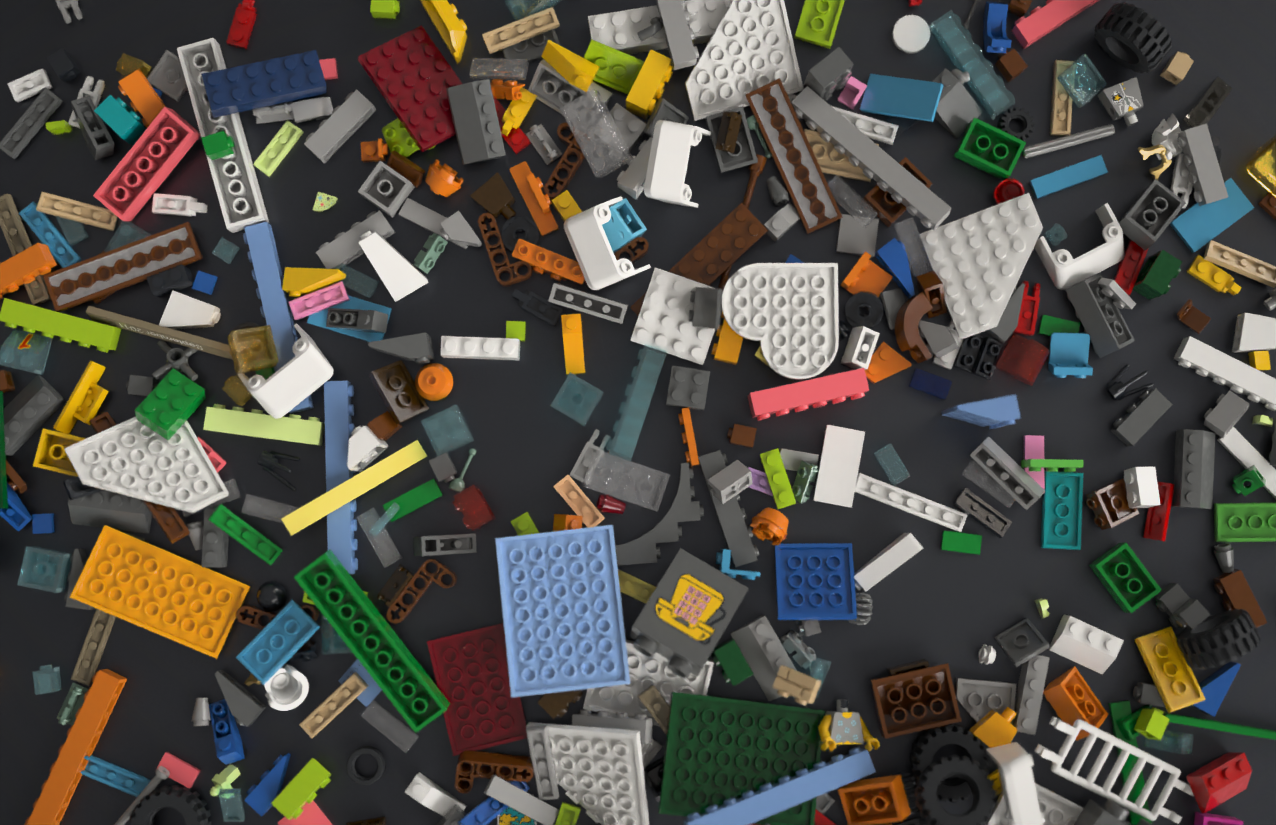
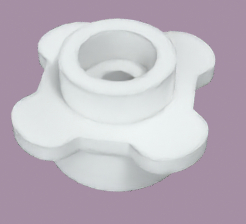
M984 644L979 651V662H984L988 665L994 662L996 650L992 646L987 647Z

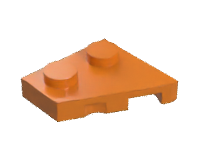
M883 341L873 353L868 369H865L866 378L872 383H876L911 367L912 364Z

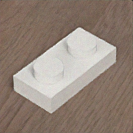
M43 68L8 83L16 102L39 94L45 88H52L47 73Z

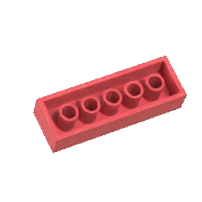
M164 107L93 196L122 221L131 222L201 136L200 132L173 109Z
M861 368L752 392L747 397L752 418L757 417L759 421L768 419L770 414L776 413L777 417L789 413V410L793 409L795 412L804 411L811 405H813V408L823 407L829 401H832V404L841 403L847 397H850L851 400L859 399L869 391L865 369Z

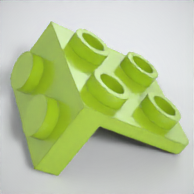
M398 118L382 128V133L390 152L395 150L406 158L420 150Z

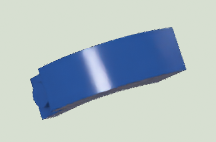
M986 2L983 41L986 52L1006 53V48H1011L1012 40L1006 35L1008 4Z

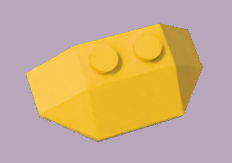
M420 0L458 64L461 62L467 40L465 30L468 28L463 19L459 20L456 14H458L456 7L453 3L449 4L447 0Z

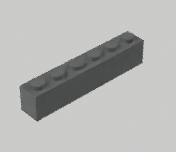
M718 450L698 457L727 547L731 550L734 567L757 561L759 551L756 544L752 545L750 538L753 537L750 526L746 527L744 519H747L745 510L739 507L740 495L737 494L722 504L710 491L713 488L708 484V479L726 468L725 465L728 464L725 453L721 454V451Z

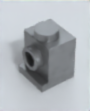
M796 620L801 636H810L821 632L818 620Z

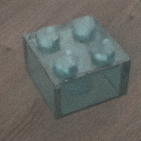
M569 373L553 400L551 407L585 427L604 392L574 374Z
M458 405L451 406L421 421L437 456L445 452L449 453L475 441Z
M26 546L17 585L54 593L64 592L72 554L37 546Z

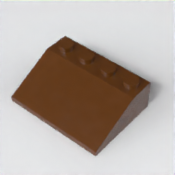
M948 663L871 680L880 733L885 739L961 722Z

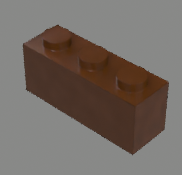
M1234 569L1233 572L1224 573L1213 579L1215 582L1214 588L1224 600L1223 606L1226 611L1234 609L1247 611L1256 628L1268 623L1241 570Z

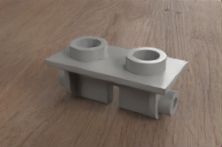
M293 101L253 109L256 123L293 120L294 115L291 107Z
M542 124L538 126L533 125L530 128L531 131L526 136L547 165L563 155Z
M791 628L787 635L780 638L782 646L789 654L796 650L797 653L793 655V658L800 667L807 669L810 665L814 664L817 659L816 654L811 647L806 646L799 633L794 632Z

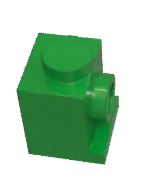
M1255 465L1234 476V484L1232 486L1238 494L1243 493L1246 496L1265 486L1266 480ZM1250 481L1251 485L1245 486L1244 482Z

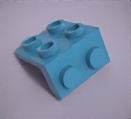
M1052 333L1048 370L1058 378H1066L1067 375H1074L1076 378H1086V375H1092L1093 368L1088 364L1090 335L1087 333Z
M720 549V553H716V564H719L718 570L725 575L736 578V574L742 575L743 579L755 580V576H760V572L729 569L731 550Z

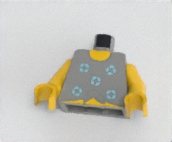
M837 699V711H826L818 726L822 741L821 750L823 751L829 747V751L832 752L836 748V744H864V742H867L865 749L870 752L872 746L877 750L880 745L877 739L872 738L859 712L848 711V700Z

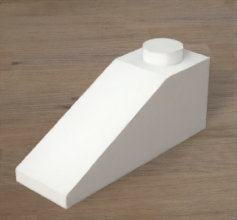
M420 772L405 791L416 801L442 816H445L455 804L463 811L466 808L465 804Z

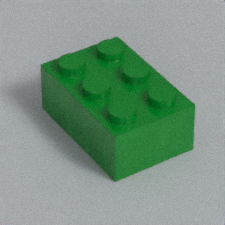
M974 117L968 124L954 153V157L1001 180H1005L1010 177L1026 142Z
M173 368L135 409L136 418L139 422L169 441L206 399L205 389Z
M1119 542L1089 564L1123 612H1134L1162 591L1127 543Z

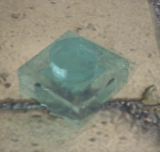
M222 237L212 253L230 264L240 248Z

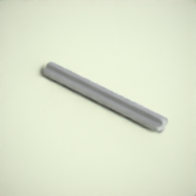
M1112 124L1028 146L1023 149V155L1025 158L1103 138L1113 135L1115 129Z

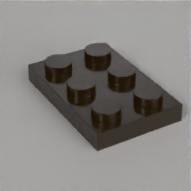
M402 360L368 374L396 425L429 410L425 400L418 393L415 383Z

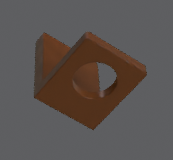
M1191 299L1177 313V319L1198 334L1211 321L1209 316L1192 306Z

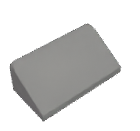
M782 448L779 451L786 470L798 471L801 460L808 464L817 465L818 454Z

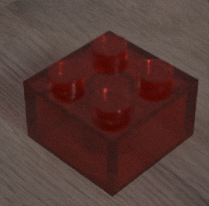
M472 485L453 496L455 499L453 504L457 511L462 512L465 516L462 520L468 529L478 530L496 519L478 485Z

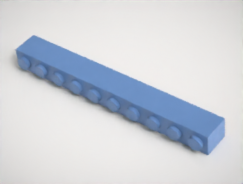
M268 222L244 227L246 233H243L245 243L249 245L250 251L247 254L250 263H253L252 276L258 284L256 293L258 299L262 301L260 310L263 318H266L265 332L267 336H270L271 343H269V349L271 354H274L275 362H273L275 372H277L295 357L292 348L298 338L291 308L288 303L287 292L282 290L284 278L272 227ZM311 394L290 410L289 413L314 408Z
M326 381L324 383L326 492L351 479L353 473L356 472L347 467L349 438L352 437L351 433L355 430L351 416H354V405L351 404V397L354 396V387L349 381ZM356 500L346 503L327 515L328 550L330 549L349 574H355V570L358 569V559L355 558V550H357L358 544L357 539H354V531H357V520L354 519V512L357 509Z
M855 747L850 749L847 755L838 754L831 757L832 761L827 763L821 761L814 764V768L807 770V768L798 770L793 777L788 775L779 778L778 783L773 785L771 783L760 786L761 790L744 792L742 794L743 797L735 799V797L727 799L722 806L717 807V805L706 808V812L702 814L698 812L690 814L683 823L684 825H749L876 771L868 750Z

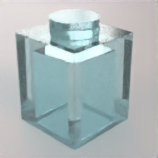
M52 664L39 666L40 670L33 672L35 695L62 690L59 667L52 668Z

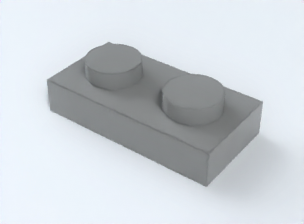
M1101 278L1097 283L1102 288V293L1112 298L1113 304L1116 307L1132 310L1136 305L1113 279Z

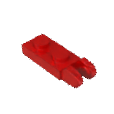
M1023 281L1025 287L1017 328L1013 333L1033 336L1040 302V284L1035 283L1032 296H1028L1029 282Z

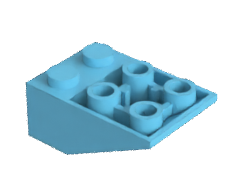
M626 198L609 208L611 218L607 223L602 224L613 253L620 250L633 239L641 237L647 230Z

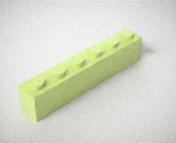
M214 404L213 407H207L203 430L322 446L325 423L320 422V418L308 417V420H303L300 415L290 414L289 418L281 417L275 419L271 415L263 414L262 410L252 409L250 413L244 412V408L232 407V410L225 409V405Z

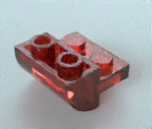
M1013 333L996 368L1032 386L1050 352L1039 342L1033 339L1028 340Z

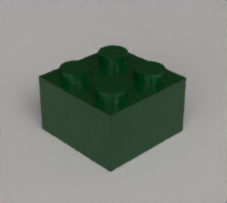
M1164 250L1149 256L1136 279L1133 290L1149 300L1160 297L1163 294L1165 295L1171 287L1169 283L1172 278H1176L1180 273L1181 268L1179 267L1182 261Z
M732 637L714 648V653L711 656L717 666L721 665L724 670L721 673L727 684L731 682L735 686L754 675Z

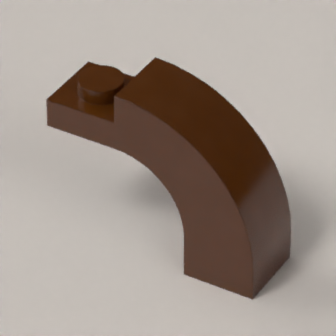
M923 292L908 299L899 309L895 320V336L899 348L902 352L909 349L911 357L917 363L932 357L918 331L921 317L933 308Z

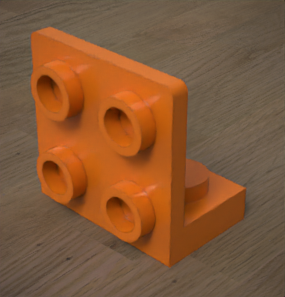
M866 251L840 286L852 295L859 291H869L879 297L893 277L869 260L871 255Z

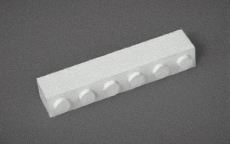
M1191 336L1182 340L1174 357L1175 360L1179 361V365L1186 368L1191 367L1196 370L1197 374L1204 377L1209 376L1213 378L1215 383L1219 385L1225 384L1231 387V391L1238 394L1243 393L1248 396L1249 400L1257 403L1261 402L1265 404L1267 409L1276 411L1275 378Z

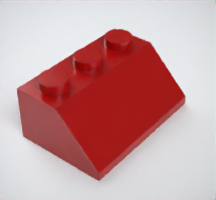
M1228 752L1186 776L1201 813L1204 814L1244 791L1247 788L1252 769L1244 752Z

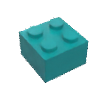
M109 95L94 110L131 146L137 142L147 129L141 120L142 118L119 97L115 99Z

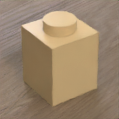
M1177 51L1170 58L1160 76L1177 85L1184 79L1194 60L1190 59L1186 53Z

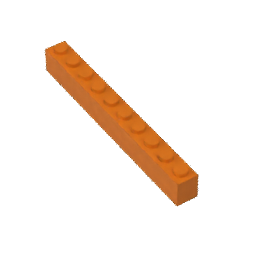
M109 669L99 670L95 673L92 679L93 684L84 695L85 701L75 715L76 720L67 732L66 742L58 751L59 757L50 768L51 774L43 783L42 793L34 802V810L24 825L60 824L82 777L80 772L85 770L89 760L84 758L85 756H92L127 678Z

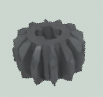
M856 592L857 619L848 620L849 623L867 625L868 621L871 620L873 601L869 594Z

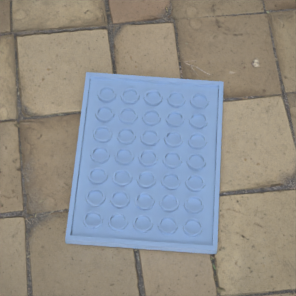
M613 525L495 538L511 697L630 684Z

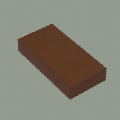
M395 150L391 152L387 166L409 180L415 187H418L422 182L425 170Z

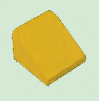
M1268 351L1248 353L1251 367L1259 371L1271 370Z

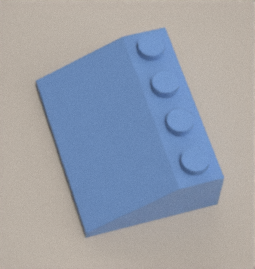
M1016 394L957 405L941 411L943 416L982 427L989 426V429L1014 424L1015 419L1021 418Z

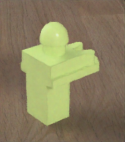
M229 764L219 775L216 774L212 778L215 786L211 788L210 794L217 796L221 791L227 797L233 796L235 792L230 784L241 775L238 768Z

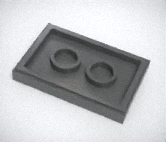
M555 29L502 49L509 70L542 59L541 56L548 40L560 45Z

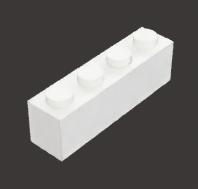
M441 336V356L443 358L519 360L520 340Z

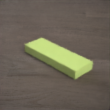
M287 120L253 165L270 177L304 132Z

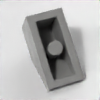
M788 203L764 224V227L768 230L766 233L776 242L801 218L797 209L791 203Z
M459 210L440 223L443 228L440 231L446 240L450 238L453 243L476 247L482 246L481 241Z

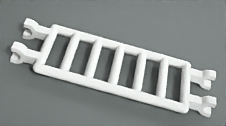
M1054 716L1052 717L1050 724L1068 733L1067 738L1058 754L1039 744L1035 749V752L1039 753L1040 756L1053 761L1051 766L1052 772L1102 797L1109 798L1151 821H1155L1160 814L1177 824L1180 823L1182 819L1180 815L1163 807L1173 787L1194 796L1190 785L1178 779L1181 774L1180 769L1080 719H1077L1073 726ZM1080 729H1083L1090 734L1070 771L1061 768ZM1099 737L1105 740L1106 743L1087 778L1084 779L1077 774L1096 738ZM1113 745L1121 748L1122 751L1103 787L1094 784V781ZM1131 753L1139 758L1118 796L1110 792ZM1147 761L1155 765L1134 804L1126 800ZM1163 769L1171 773L1152 811L1142 808Z

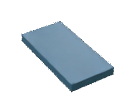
M870 74L860 110L862 112L933 122L943 84Z
M1232 178L1224 182L1228 198L1201 206L1196 203L1170 223L1192 253L1196 252L1254 208Z
M349 295L350 300L330 307L375 310L388 314V320L392 311L389 307ZM328 308L311 314L308 317L307 323L368 342L383 340L384 333L326 327Z
M291 600L236 658L265 685L320 626L294 600Z

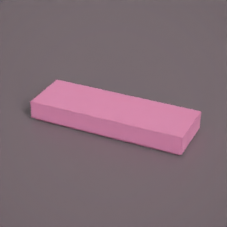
M341 281L291 300L288 303L294 319L298 320L350 299L344 283Z
M1023 436V460L1044 459V436ZM1024 468V471L1045 490L1044 468H1041V471L1029 472V468Z

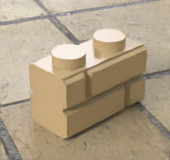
M781 665L773 688L778 690L777 694L787 698L789 695L796 697V702L806 705L807 702H814L821 681Z

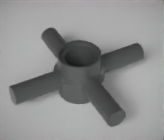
M164 340L158 342V346L167 354V363L151 374L155 380L173 368L178 372H184L192 381L198 378V375L189 367L188 357L198 350L187 348L183 351L180 348H171Z

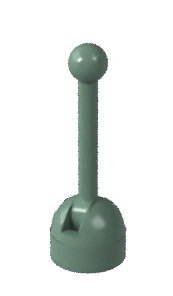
M752 115L746 119L748 127L751 130H755L765 150V157L770 159L772 153L768 150L763 140L755 116Z
M474 448L469 450L468 459L459 478L453 479L448 487L461 494L465 489V483L462 479L472 457L476 454Z

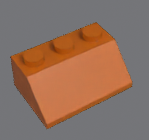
M1075 666L1050 682L1043 691L1046 700L1052 705L1057 716L1073 726L1077 719H1080L1099 728L1109 715ZM1080 729L1075 740L1088 737L1090 733Z

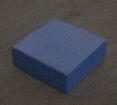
M198 271L192 289L212 295L218 277Z
M33 514V534L55 533L54 514Z

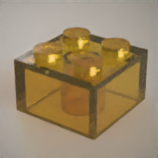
M270 325L231 331L228 335L236 374L274 368L279 363Z

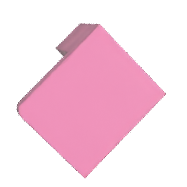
M851 76L838 97V101L853 110L867 85Z

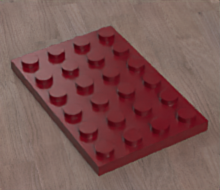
M422 25L358 56V61L421 152L456 134L446 88L461 85L462 82Z
M503 623L427 641L437 687L450 703L448 709L443 714L453 756L459 755L463 751H477L528 738L526 732L527 723L521 697H511Z

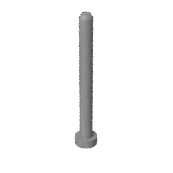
M159 766L156 769L154 778L114 825H125L134 814L133 810L140 803V800L151 793L162 779L168 778L170 772L165 767Z

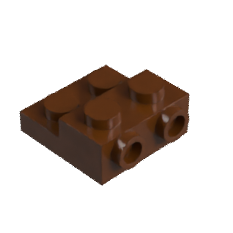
M1124 478L1086 494L1088 498L1086 500L1087 506L1093 509L1096 516L1094 518L1095 524L1101 527L1102 530L1112 528L1139 514L1137 508H1129Z

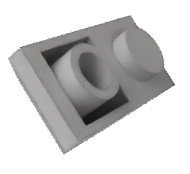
M922 320L919 321V334L922 339L926 338L929 344L926 347L932 355L935 354L939 359L958 348L956 341L946 326Z

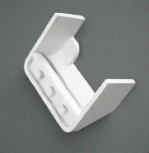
M657 121L654 128L644 185L646 197L674 205L698 208L699 204L689 201L692 191L689 185L684 184L691 146H696L701 141L702 135L711 136L710 131L677 122Z
M622 196L578 213L564 222V230L586 283L592 290H599L651 268L649 264L634 270L632 263L628 259L616 260L602 227V224L607 223L611 218L609 207L623 200Z
M1108 203L1095 211L1104 226L1102 235L1106 243L1073 259L1071 254L1065 249L1052 253L1044 236L1037 240L1034 248L1058 289L1066 290L1117 264L1124 258L1123 231Z
M297 323L294 327L301 335V338L294 343L292 348L295 357L267 380L261 375H255L249 379L240 370L236 371L247 390L268 414L275 419L283 417L332 377L334 371L313 339Z
M1017 742L986 749L987 754L998 765L1008 814V819L1000 820L1001 825H1042L1045 823L1043 813L1039 810L1031 766H1033L1031 754H1027Z

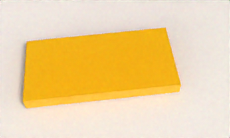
M1172 627L1135 639L1168 713L1206 700L1191 667L1188 666L1177 644V638Z

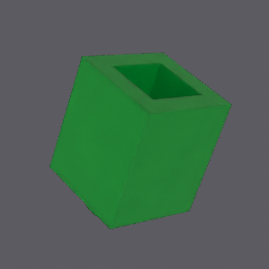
M224 131L201 138L206 155L211 160L234 154L232 148L235 147L233 138Z

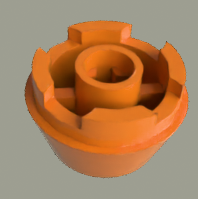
M435 160L433 165L430 164L425 181L430 186V190L435 194L448 197L461 188L460 185L464 179L461 177L458 179L456 177L457 172L447 164L441 166L439 164L440 161Z
M430 363L418 371L415 378V386L423 398L429 401L442 400L452 390L453 376L444 365Z
M765 508L752 518L750 526L753 527L752 533L760 540L764 541L766 538L773 541L772 545H779L782 540L786 539L789 522L780 511L773 508Z

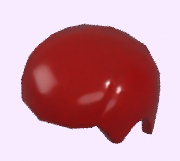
M1012 178L1001 181L994 189V199L997 204L1025 194L1022 183Z

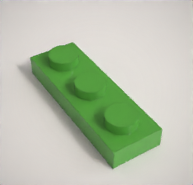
M1027 459L1021 460V468H1029V472L1041 471V468H1046V472H1058V468H1064V472H1076V468H1083V460Z

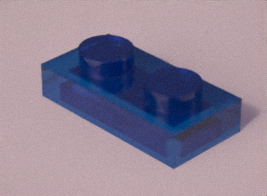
M916 368L909 387L945 400L952 381Z

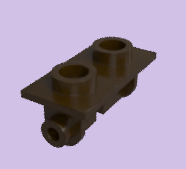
M723 111L715 149L734 153L742 115L733 111Z

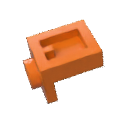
M378 138V141L361 142L362 162L385 161V155H388V145L385 144L382 138Z

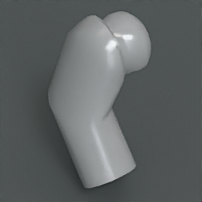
M959 69L951 71L962 84L970 80V75L967 71L963 73Z

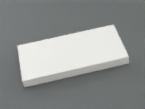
M826 425L813 501L852 508L865 436L864 431Z

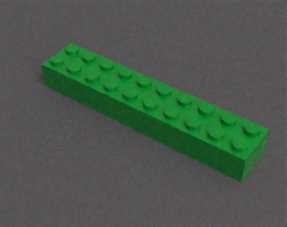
M330 549L294 576L415 733L448 709L449 701Z

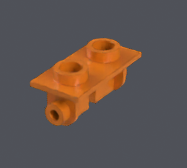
M493 79L492 83H490L493 98L514 101L521 99L520 87L525 86V84L517 83L516 80L503 82V79Z

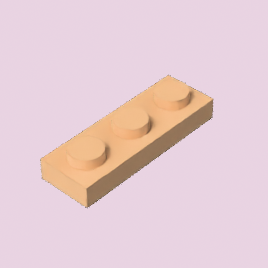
M566 475L553 486L578 516H583L582 521L588 528L596 527L605 519L569 475Z

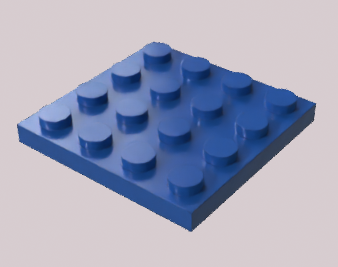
M852 543L774 545L778 620L857 619Z

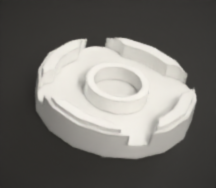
M908 15L899 19L892 31V39L895 46L909 54L921 51L930 38L928 24L921 17L915 15Z

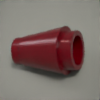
M600 494L596 505L600 512L623 514L626 503L608 494Z

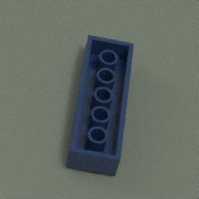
M316 50L201 74L213 118L326 94V82Z

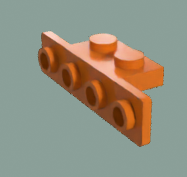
M526 161L510 168L515 183L541 235L545 236L557 230L559 227L549 207L552 203L548 194L543 195L541 190L543 184L540 178H535Z
M518 239L512 256L529 263L533 268L532 271L542 275L543 272L550 274L551 279L559 282L561 279L565 281L569 279L579 284L584 283L585 278L578 262L525 240Z

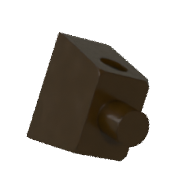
M498 172L470 195L477 205L487 213L492 214L495 219L501 214L507 220L516 215V212L510 207L515 202L514 197Z

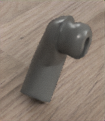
M659 17L652 18L650 21L651 26L637 33L641 41L652 37L662 29L663 23L660 22Z

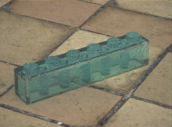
M950 10L932 22L929 27L931 32L956 68L962 73L965 71L969 73L970 80L967 84L992 120L1009 110L1016 103L1014 95L1011 91H1007L1003 79L994 72L992 63L984 58L982 49L979 45H975L971 33L964 29L959 16Z
M646 344L644 349L640 348L637 359L640 360L638 367L634 366L631 377L634 378L632 385L628 384L625 395L628 396L626 403L622 402L619 413L622 414L620 421L616 420L613 431L616 432L614 439H609L606 448L610 450L609 455L631 462L667 351Z

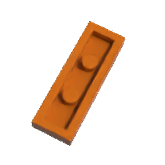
M689 407L683 408L678 417L680 425H684L685 430L682 433L683 444L687 443L688 451H685L687 463L690 462L691 466L699 465L690 410Z

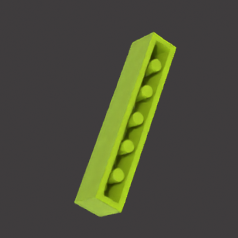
M4 298L0 312V321L5 322L4 326L17 328V325L24 327L23 331L35 333L36 330L41 331L42 336L53 338L54 335L60 336L61 341L72 343V340L79 341V346L90 348V345L97 346L96 350L106 353L109 350L116 351L121 333V328Z

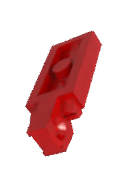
M243 0L242 4H238L226 42L228 45L247 49L257 15L255 13L256 8L253 7L255 0Z

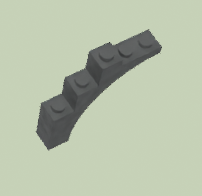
M689 463L680 464V481L677 494L664 518L651 531L640 538L625 544L615 545L617 565L657 563V558L661 557L660 547H656V543L678 542L679 537H682V527L678 526V522L701 520L700 516H704L703 505H699V501L691 502V498H695L694 486H690V479L693 478V467H689Z

